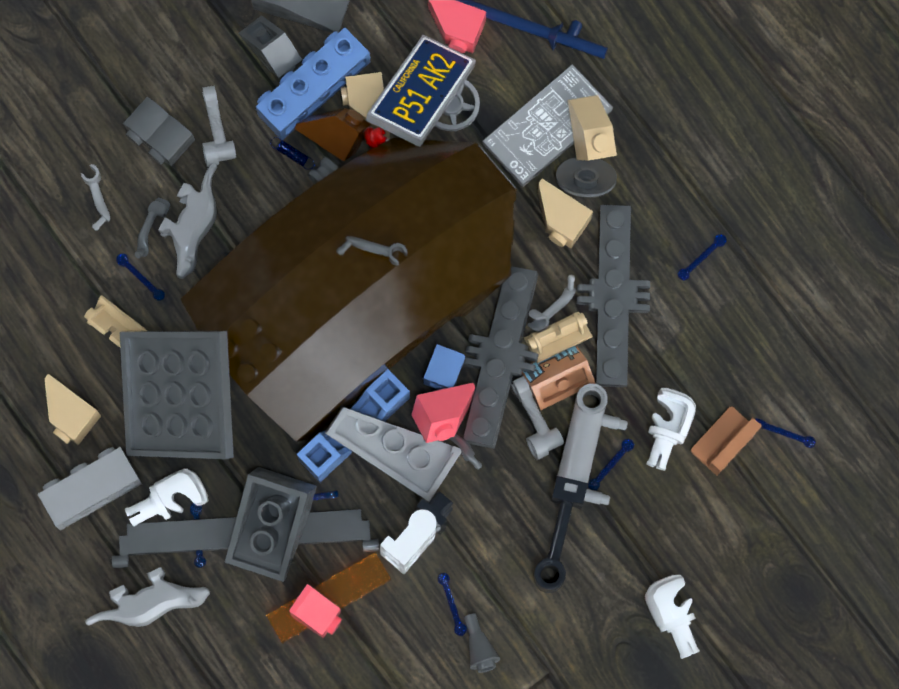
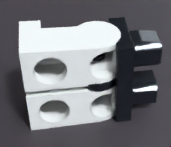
M440 491L429 503L422 499L417 505V511L409 519V526L395 541L387 536L380 544V555L401 573L405 574L432 543L435 533L441 535L446 529V517L453 510V502Z

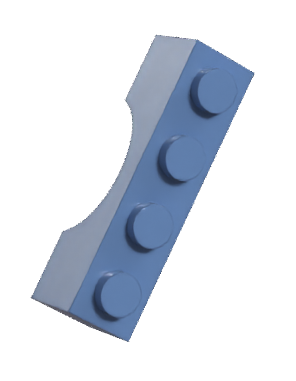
M387 369L364 391L363 395L350 410L385 422L410 399V391ZM323 431L297 453L299 462L321 482L352 451Z

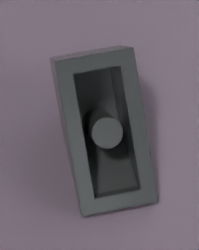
M262 15L238 33L262 64L278 78L289 71H293L296 64L302 61L286 33Z

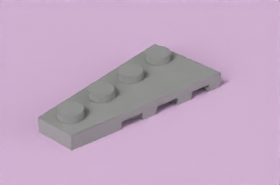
M344 407L340 408L325 431V434L428 502H430L461 454V449L438 440L426 443L421 434Z

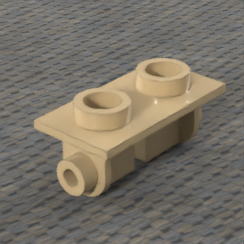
M102 295L95 309L91 307L84 316L88 320L87 323L103 335L111 331L112 334L109 339L119 347L120 332L147 331Z
M575 312L549 325L542 332L531 333L524 337V340L531 352L539 354L536 361L538 364L593 336L586 325L588 323L584 314Z

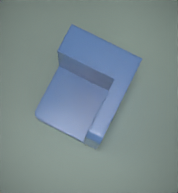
M437 344L423 378L424 385L437 390L455 387L465 355Z

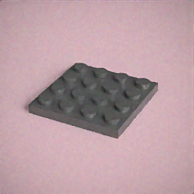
M227 331L120 332L126 456L206 459L234 458Z

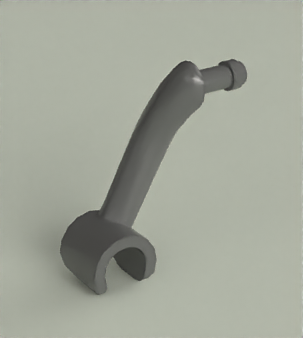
M157 198L149 205V213L138 234L136 258L148 255V235L156 216L166 217L171 206L169 201Z
M353 236L345 237L347 241L336 251L341 256L352 245L361 250L388 256L389 261L396 266L399 265V262L392 256L393 252L401 251L407 257V249L400 243L388 247Z
M457 434L449 438L461 449L466 462L470 461L476 469L482 467V463L474 457L475 453L468 441Z

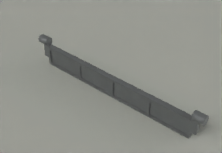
M361 509L310 512L298 544L363 541V552L379 551V540H371L370 521H362ZM237 517L139 523L135 527L132 524H127V536H119L120 555L112 556V567H129V556L226 550L229 548Z

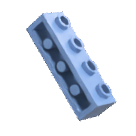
M343 28L339 33L337 31L333 32L326 38L324 46L319 51L310 52L303 59L301 67L295 72L289 71L286 73L275 90L265 92L258 99V105L256 106L258 116L281 140H284L295 130L294 128L297 123L311 116L346 84L345 77L357 75L370 63V52L346 28Z

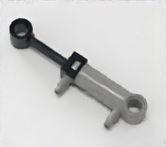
M589 383L579 389L575 400L551 502L560 504L548 557L539 562L534 571L533 580L535 586L545 593L558 591L566 578V571L564 565L560 562V557L572 507L582 509L584 501L608 505L610 501L609 495L587 489L601 426L616 430H626L628 422L618 417L604 414L607 405V394L597 384ZM587 395H594L598 398L600 405L596 408H588L584 405L583 398ZM546 568H552L557 572L558 580L552 584L546 583L541 578V572Z

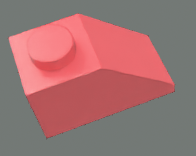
M428 0V8L445 44H448L450 48L460 53H465L466 51L473 53L486 22V11L456 0Z
M474 383L416 396L412 417L426 443L437 440L444 441L455 436L470 407L475 390Z
M308 584L289 610L294 619L322 638L325 637L327 632L333 635L342 621L339 617L341 609Z

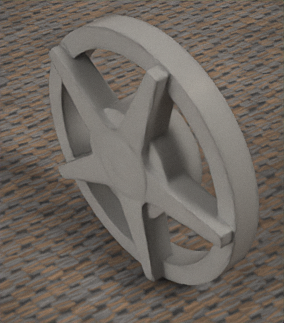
M465 80L443 113L450 116L452 125H446L437 121L435 127L445 131H458L468 127L476 119L480 100L477 90L469 81ZM464 86L473 94L475 106L463 103L461 93ZM461 111H473L466 121L456 124V115L460 114Z

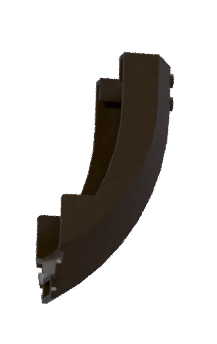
M392 138L338 168L288 203L233 249L181 298V301L198 331H227L229 374L244 393L296 442L312 439L335 418L341 407L346 408L387 369L392 368L453 317L468 315L511 276L512 263H510L515 221L513 220L517 189L478 143L425 140L419 147L404 139ZM353 236L388 247L400 243L406 247L407 257L401 251L393 252L392 256L399 262V265L396 266L389 261L388 256L361 250L352 245L341 256L336 251L347 241L345 237Z

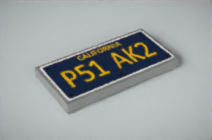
M422 35L367 113L366 121L420 147L475 67L476 60L428 36Z

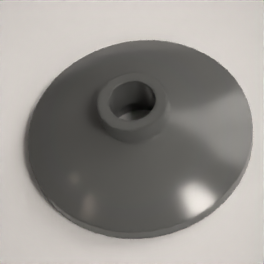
M575 157L559 165L556 171V181L564 191L572 195L597 197L610 192L615 187L617 174L610 164L601 159L585 161L577 160Z

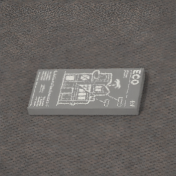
M572 64L485 138L482 144L514 179L524 187L574 144L568 100L598 95L607 115L612 111L613 107Z

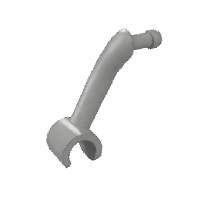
M91 164L90 167L96 172V175L89 179L81 173V177L90 186L95 206L102 216L92 225V228L96 231L100 229L99 227L105 221H110V214L98 184L101 180V174L98 168Z
M574 275L568 276V286L564 288L560 298L543 313L536 309L529 311V316L535 319L534 322L528 323L530 328L536 332L546 330L549 325V319L569 303L576 292L574 288Z

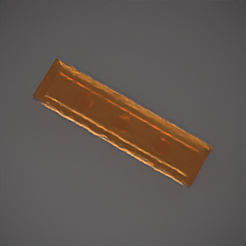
M374 552L317 585L314 589L337 607L343 609L391 581V578L378 555ZM297 598L266 615L282 644L309 629L294 619L289 612Z

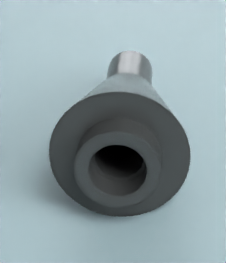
M473 613L465 616L464 620L470 635V669L478 670V673H485L495 669V663L500 661V657L484 632L481 631L476 614Z

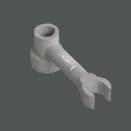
M215 86L202 88L214 141L202 143L207 167L213 163L219 165L220 161L236 158L233 140L226 142Z
M522 376L514 380L511 386L519 401L522 402L537 431L536 434L527 437L526 441L534 458L539 460L549 455V451L563 445L564 440L556 427L551 430L549 429L533 398L527 380Z

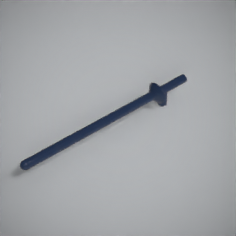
M456 0L486 11L487 19L547 39L553 51L557 43L602 59H605L607 54V47L578 37L582 29V23L577 20L572 21L567 33L562 32L563 23L550 28L472 0Z

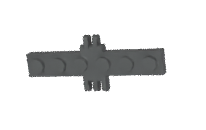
M600 205L598 279H590L589 284L577 285L578 293H589V296H578L576 304L589 305V311H597L596 384L601 387H627L629 312H650V305L638 304V301L650 300V293L638 292V289H650V281L629 280L631 206Z
M511 267V276L502 284L489 337L469 335L468 342L477 344L479 347L466 346L465 353L476 356V359L465 358L463 365L481 369L463 437L469 444L495 449L513 376L520 377L522 371L528 373L535 372L536 366L525 363V360L537 361L539 354L528 351V346L521 343L538 279L537 271Z

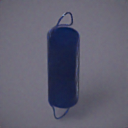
M283 140L276 146L277 151L304 167L308 160L307 155Z

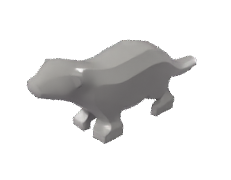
M215 163L211 164L206 171L200 192L195 191L191 184L183 183L177 197L181 198L180 203L186 204V208L180 213L177 223L165 217L158 229L162 237L171 236L177 254L176 275L180 279L185 278L194 271L197 264L198 246L216 220V201L212 191V177L217 169V164Z
M160 567L147 573L153 585L141 589L135 595H128V589L124 585L109 591L110 598L118 605V609L99 612L86 619L85 623L86 625H92L102 620H111L128 626H146L170 610L200 606L210 595V591L206 587H183L165 581V572Z

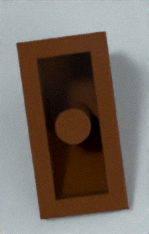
M344 108L308 116L297 123L294 129L342 161H346L356 154L364 139V130L370 127L371 124L365 121L359 112Z

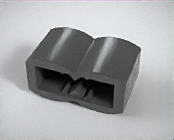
M146 97L123 123L127 130L125 134L127 138L137 146H140L142 143L150 149L148 152L149 156L160 165L165 162L172 167L195 141L193 134L185 126L170 116L149 97Z

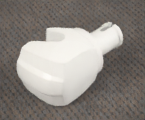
M660 388L657 396V402L666 408L670 414V421H665L660 415L654 413L652 419L656 426H650L648 431L655 438V442L646 464L650 467L656 466V469L663 471L666 470L673 445L684 443L696 412V404L691 397L670 388Z
M182 469L155 482L154 485L149 487L150 497L129 508H125L127 516L140 511V514L129 519L135 527L156 514L162 515L167 520L172 517L170 510L182 513L184 509L174 501V495L177 492L186 495L197 506L209 501L208 494L195 472L189 469Z
M671 575L650 585L645 594V601L660 631L664 632L667 630L668 633L671 632L680 653V658L683 659L700 652L688 626L691 624L690 621L696 618L694 613L687 615L692 604V598L685 600L679 607L674 604V597L685 586V581L681 575Z

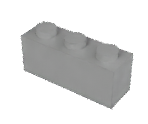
M114 447L104 450L97 456L98 460L89 465L82 463L70 471V476L61 481L59 478L54 479L42 487L44 491L38 493V496L54 525L60 531L142 484L121 447L116 450Z

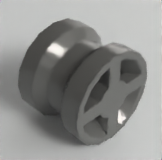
M324 157L320 161V166L316 170H311L307 175L316 184L339 167L330 159Z

